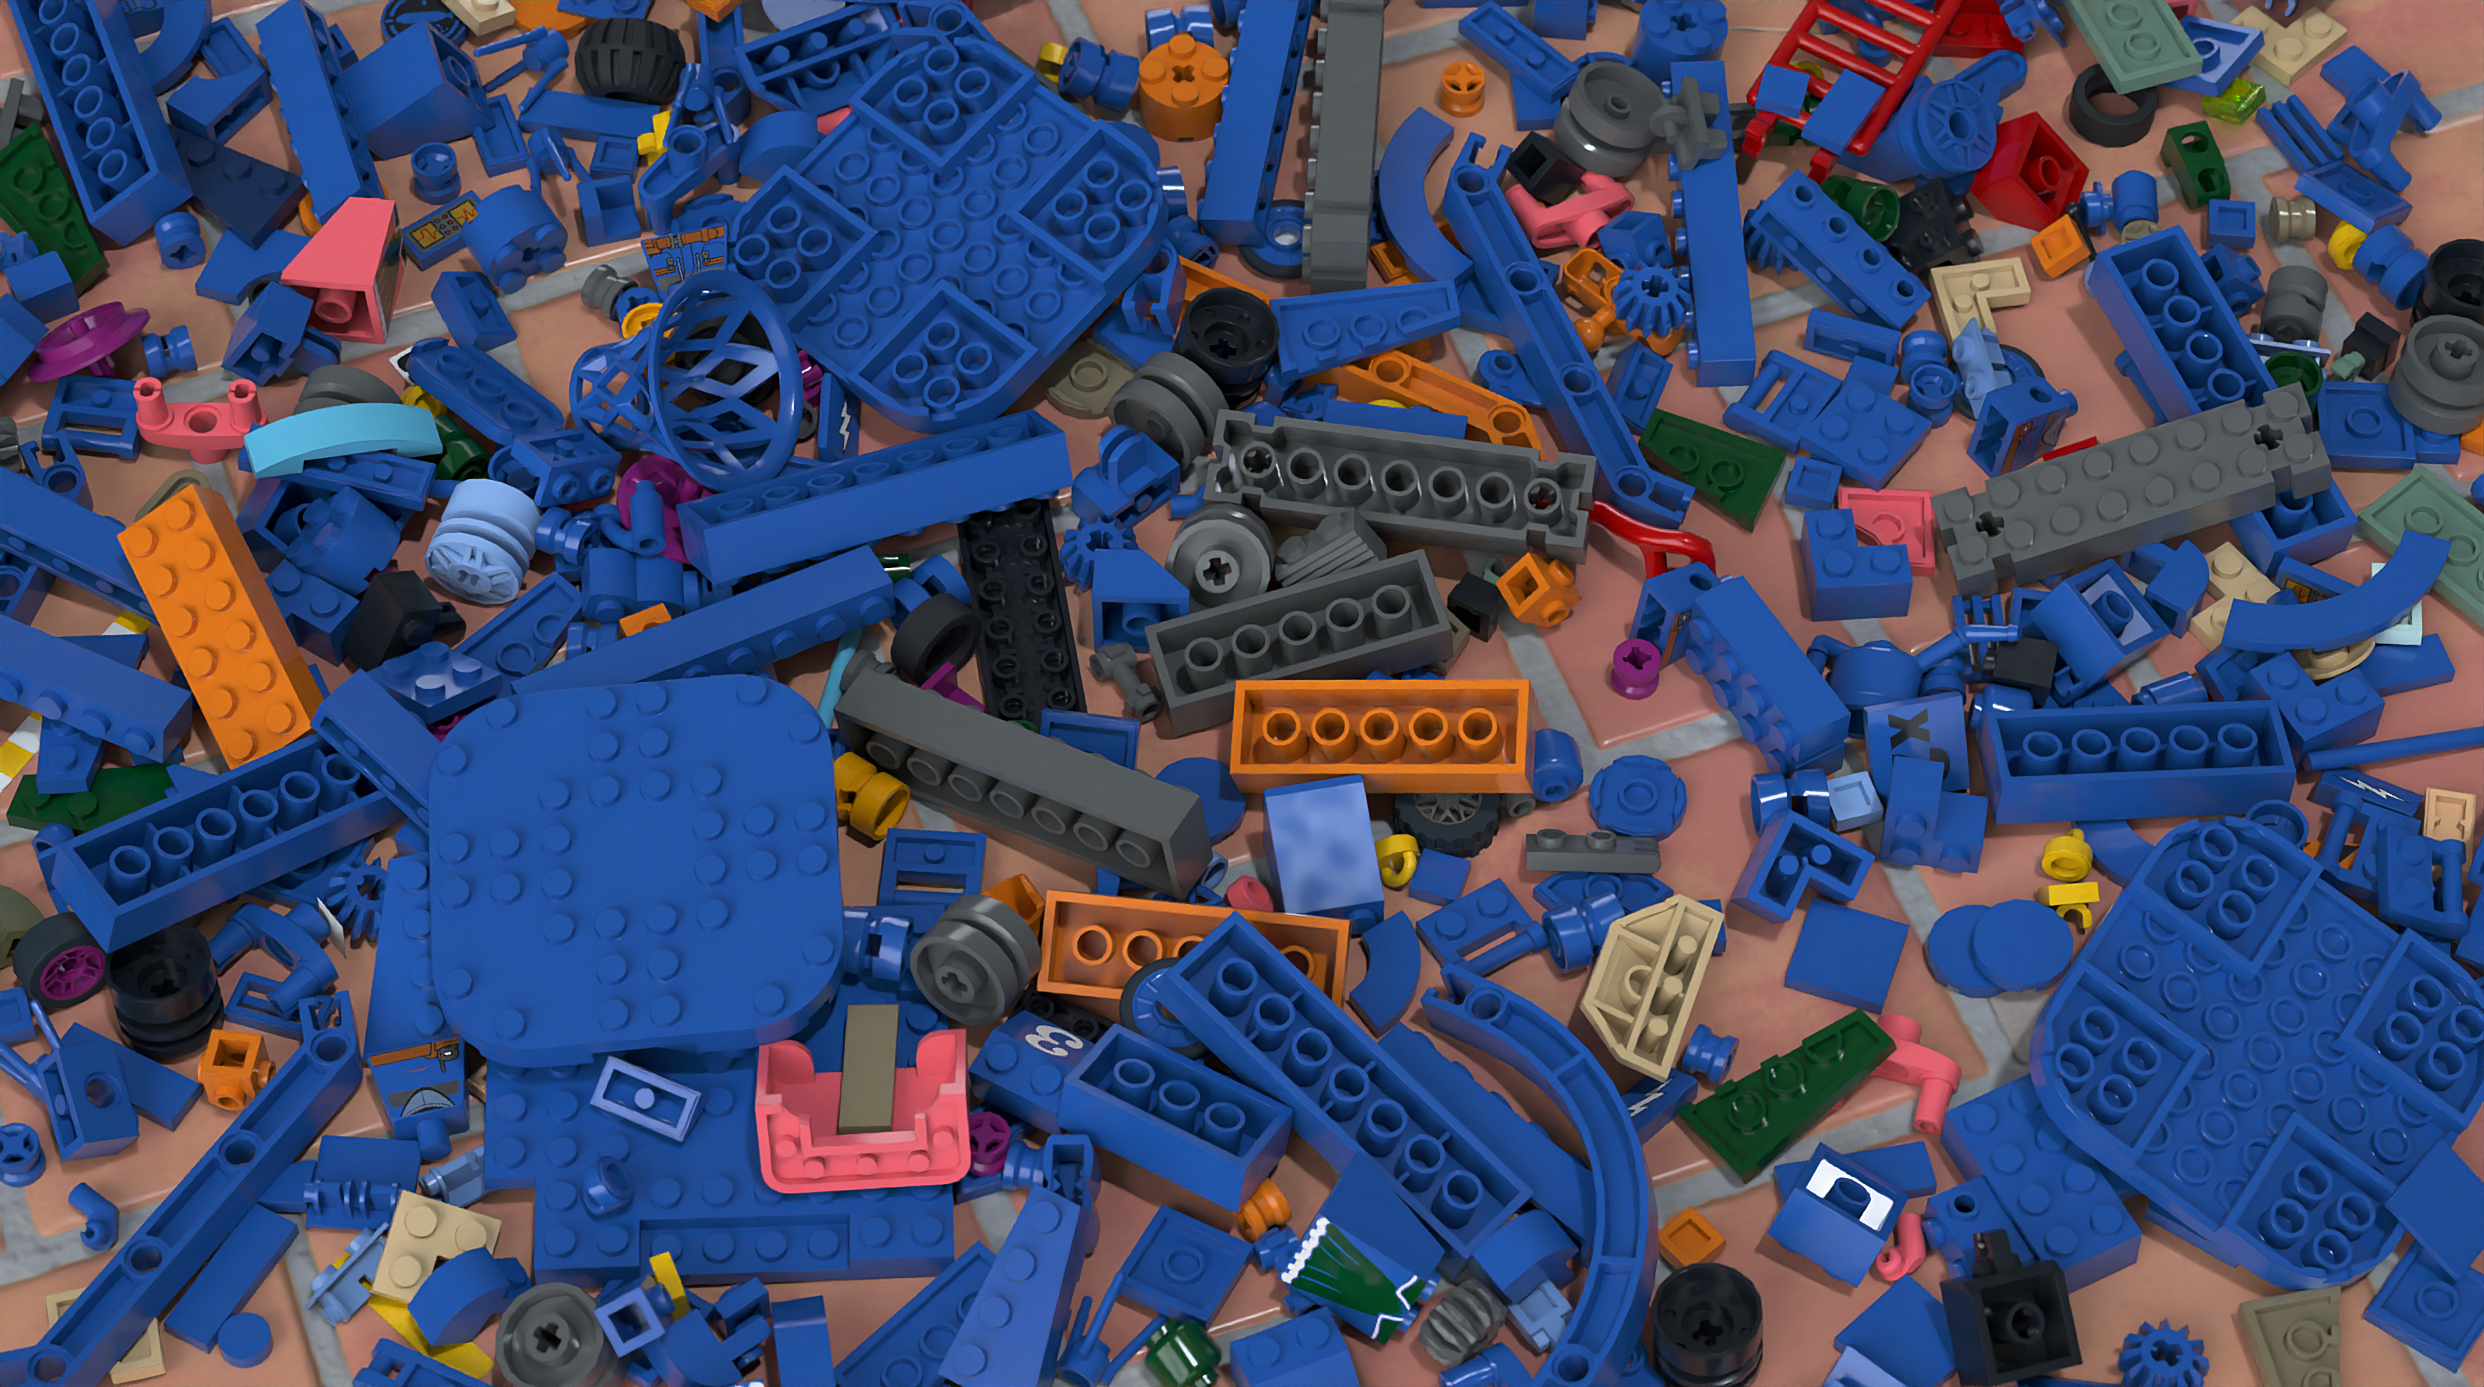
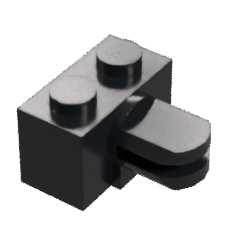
M414 570L374 574L341 644V648L357 669L361 668L364 672H368L381 666L389 659L399 658L419 649L424 643L437 641L452 648L464 636L467 626L466 621L456 612L453 604L450 601L438 602Z

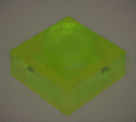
M2236 77L2219 97L2206 95L2201 102L2204 115L2241 125L2267 99L2263 85Z

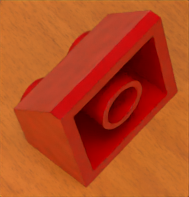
M2034 111L1996 125V146L1993 155L1982 168L1977 170L1969 191L1996 220L2041 232L2065 215L2064 210L2068 203H2078L2090 169L2041 115Z

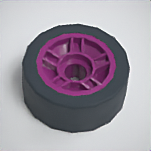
M62 912L50 916L30 928L18 942L12 957L13 971L33 1000H39L43 1007L49 1009L68 1008L84 1002L100 991L107 982L104 972L107 954L75 912Z

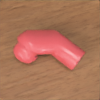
M1906 1213L1899 1216L1896 1222L1899 1244L1895 1247H1889V1252L1886 1254L1881 1250L1875 1260L1876 1268L1884 1279L1893 1282L1898 1281L1906 1273L1908 1275L1913 1273L1925 1262L1926 1248L1920 1215Z

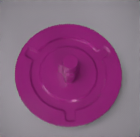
M110 302L71 318L47 334L36 345L35 352L39 358L28 370L27 375L32 382L50 381L86 366L90 367L95 377L119 379L112 368L116 364L110 353L128 342L146 326L150 320L148 310L145 308L126 310L121 302Z
M659 454L645 457L633 464L625 472L619 483L616 505L620 513L621 522L627 531L631 530L630 497L636 493V484L639 481H652L655 484V491L663 498L666 547L658 554L670 558L677 563L692 564L686 559L676 505L721 492L712 490L699 483L674 460Z

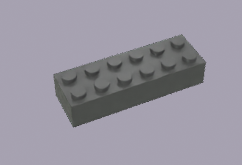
M1424 548L1144 627L1149 656L1174 736L1233 720L1236 680H1366L1376 670L1390 676L1454 657L1452 628Z

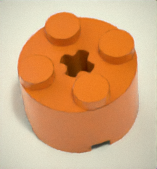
M1186 34L1175 35L1169 42L1150 51L1139 65V103L1141 117L1146 128L1155 136L1169 142L1179 143V137H1194V142L1213 136L1215 124L1221 122L1223 115L1222 90L1224 85L1229 84V66L1227 61L1214 48L1197 42L1193 37Z

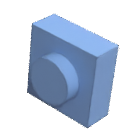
M1867 771L1827 780L1830 799V820L1835 832L1882 821L1884 809Z

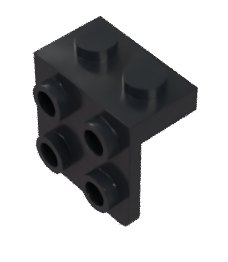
M1939 177L1899 197L1901 209L1899 222L1894 233L1886 241L1881 242V244L1886 247L1889 254L1909 273L1916 276L1948 259L1954 265L1981 262L1980 254L1984 253V246L1977 232L1970 226L1969 220L1974 218V214L1964 194L1956 195L1945 181Z

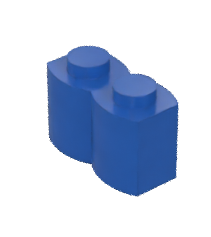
M616 548L589 549L581 568L583 616L602 624L619 623L618 620L661 603H664L672 620L682 615L685 608L683 563H677L661 554L646 556L641 554L635 555Z
M1087 1134L1050 1135L1046 1142L1042 1159L1044 1175L1048 1182L1046 1189L1078 1204L1095 1215L1086 1254L1093 1253L1100 1235V1219L1094 1204L1100 1193L1102 1183L1099 1161Z

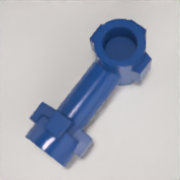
M1275 1227L1260 1236L1259 1240L1251 1243L1254 1245L1253 1256L1263 1272L1275 1267L1280 1275L1299 1241L1291 1227L1280 1231ZM1283 1282L1290 1293L1284 1297V1305L1289 1313L1295 1312L1296 1316L1299 1317L1323 1308L1315 1301Z

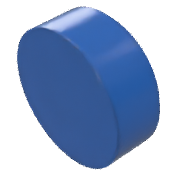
M239 1313L223 1323L218 1333V1344L224 1359L228 1363L236 1367L248 1368L260 1364L269 1356L273 1348V1336L267 1321L263 1317L255 1313Z

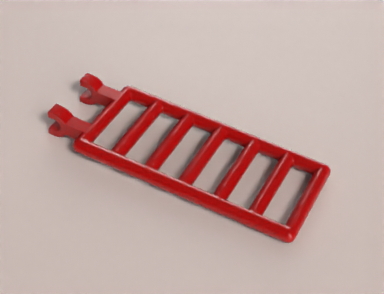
M1809 0L1767 64L1809 74L1810 79L1806 92L1822 100L1833 84L1789 64L1798 48L1843 70L1846 68L1885 88L1886 92L1883 95V99L1868 118L1859 134L1855 136L1845 150L1859 157L1865 156L1965 0H1945L1936 14L1906 0H1863L1925 29L1917 44L1829 4L1830 0ZM1819 18L1906 61L1896 75L1809 34V31ZM1765 67L1746 95L1748 104L1755 107ZM1760 110L1745 129L1744 135L1747 138L1742 144L1740 151L1757 159L1779 120L1803 130L1805 123L1812 114L1801 110L1799 119ZM1823 147L1819 148L1810 160L1809 166L1812 169L1806 177L1814 180L1820 186L1830 176L1841 156Z

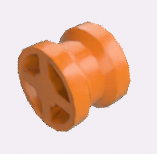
M1458 61L1449 64L1442 71L1440 103L1447 114L1453 117L1467 118L1478 114L1482 110L1485 101L1484 88L1486 76L1479 65L1468 61Z
M1268 1177L1264 1179L1238 1213L1230 1210L1239 1228L1254 1242L1259 1240V1237L1265 1234L1272 1225L1282 1226L1292 1219V1213L1284 1195Z

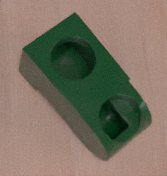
M2206 120L2168 128L2159 154L2165 167H2172L2181 186L2182 195L2187 206L2190 209H2198L2208 206L2209 199L2229 200L2231 197L2230 179L2224 166L2225 162ZM2195 136L2193 142L2182 144L2184 138Z

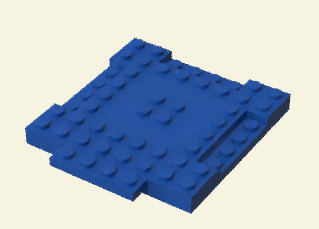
M945 904L852 906L871 910L875 919H880L885 913L913 917L914 935L911 951L931 926L937 923L945 912ZM874 935L871 954L879 955L881 935ZM909 958L907 971L902 982L874 978L871 970L866 968L860 975L844 972L838 991L830 1004L825 1002L809 1018L810 1025L784 1040L797 1041L809 1049L813 1057L815 1073L843 1072L848 1005L899 1004L900 1028L897 1068L917 1067V1045L930 1032L948 1030V1016L932 1005L918 988L910 969ZM657 1047L594 1053V1063L539 1068L515 1067L487 1058L485 1190L535 1188L534 1276L536 1285L562 1282L579 1288H602L610 1280H623L624 1285L647 1273L652 1278H655L649 1258L667 1251L671 1255L682 1285L747 1283L754 1277H757L760 1282L937 1277L955 1261L953 1184L791 1194L780 1193L770 1188L764 1181L761 1170L755 1110L759 1047H754L748 1054L738 1058H729L717 1051L703 1052L700 1055ZM609 1055L624 1058L710 1094L705 1108L684 1142L590 1104ZM602 1156H611L620 1160L630 1171L634 1179L635 1194L629 1202L617 1210H610L603 1215H597L588 1209L582 1193L583 1177L588 1166Z

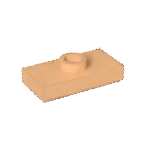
M2427 787L2423 799L2421 835L2439 841L2456 839L2464 842L2466 845V862L2462 865V885L2468 886L2470 880L2466 878L2472 865L2476 795ZM2432 864L2433 881H2437L2439 877L2442 878L2441 866Z

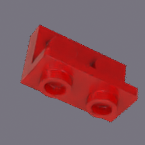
M1934 0L1933 14L1937 13L1945 0ZM1965 0L1933 50L1932 57L1982 59L1997 50H2011L2022 56L2023 42L2018 37L2012 36L1999 10L2001 5L1996 4L1995 0Z

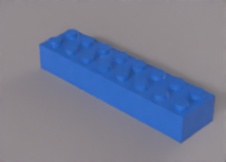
M7 0L88 221L91 226L126 247L155 225L162 217L171 213L194 194L119 0Z
M2180 224L2097 253L2087 284L2169 422L2244 399L2247 409L2263 405L2262 393L2278 388ZM2332 476V488L2298 499H2294L2292 491L2287 490L2275 494L2276 506L2228 520L2229 525L2252 564L2268 579L2277 576L2279 566L2285 556L2305 564H2310L2346 551L2359 521Z
M1030 409L677 504L676 509L686 559L713 584L731 586L743 582L746 576L761 571L765 573L786 571L791 568V563L805 559L811 561L830 559L836 555L837 550L852 546L860 548L867 544L869 547H874L881 543V538L896 534L901 536L917 535L923 533L928 525L939 522L946 524L961 523L970 519L972 513L979 511H1005L1014 507L1015 502L1030 497L1033 499L1052 498L1059 494V489L1074 486L1065 432L1035 410Z
M317 732L59 844L51 883L106 954H109L409 817Z
M1236 910L1165 974L1156 999L1251 1089L1294 1109L1291 1127L1341 1175L1356 1152L1364 1156L1443 1247L1445 1252L1437 1266L1453 1281L1469 1267V1263L1474 1259L1471 1254L1472 1251L1506 1223L1522 1215L1535 1192Z

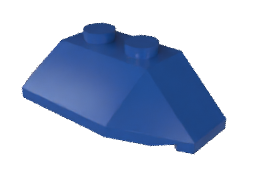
M856 3L734 47L731 53L750 92L781 111H801L821 117L848 107V100L885 63L894 57L896 47L890 36L893 22H898L889 3Z

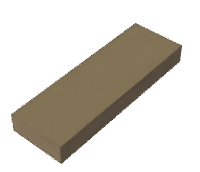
M899 1004L848 1005L839 1117L840 1135L893 1132L900 1028Z

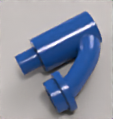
M639 481L636 484V493L630 497V531L624 530L625 527L621 522L620 513L616 505L601 504L593 510L590 519L599 523L600 535L606 536L618 548L625 551H635L646 556L656 555L665 549L663 498L655 491V484L652 481Z

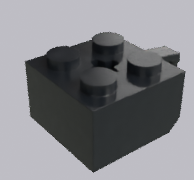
M1992 1229L1973 1234L1976 1262L1972 1263V1274L1939 1282L1960 1386L1993 1387L2083 1364L2064 1272L2055 1259L2021 1262L2018 1253H2012L2006 1229Z

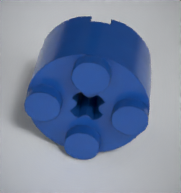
M1647 0L1641 9L1631 51V57L1641 67V73L1660 88L1661 81H1668L1670 62L1721 61L1728 33L1727 9L1725 5L1718 0Z
M520 184L510 185L492 193L474 208L479 215L471 225L465 220L461 227L460 238L490 282L500 287L506 294H513L519 291L526 284L527 278L541 271L552 273L558 270L566 261V255L563 251L568 241V232L539 191L533 186H530V190H523Z
M345 486L327 501L317 498L309 505L303 515V521L306 522V525L300 535L288 547L286 557L304 572L316 576L354 597L370 585L364 578L374 567L382 572L397 549L401 533L400 529L395 526L397 523L355 489Z

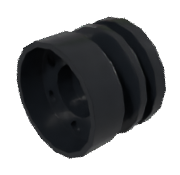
M2456 239L2441 244L2430 255L2410 316L2411 329L2415 323L2429 316L2448 314L2468 318L2484 326V241Z
M1233 287L1212 288L1199 293L1188 304L1170 352L1179 354L1194 362L1206 372L1222 391L1229 410L1236 411L1248 406L1260 391L1280 337L1277 318L1268 305L1252 293Z
M177 922L107 954L104 972L124 1041L136 1052L153 1058H175L195 1052L207 1044L212 1029L220 1030L222 1027L225 1006L207 939L195 928Z
M1715 1262L1692 1263L1673 1271L1658 1286L1652 1301L1654 1367L1657 1373L1662 1376L1667 1387H1750L1756 1381L1763 1363L1762 1300L1754 1284L1737 1269Z

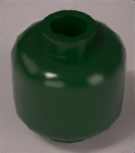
M1174 1317L1158 1329L1145 1343L1149 1350L1145 1356V1365L1163 1387H1211L1221 1377L1215 1368L1221 1362L1222 1350L1195 1319H1187L1180 1322Z

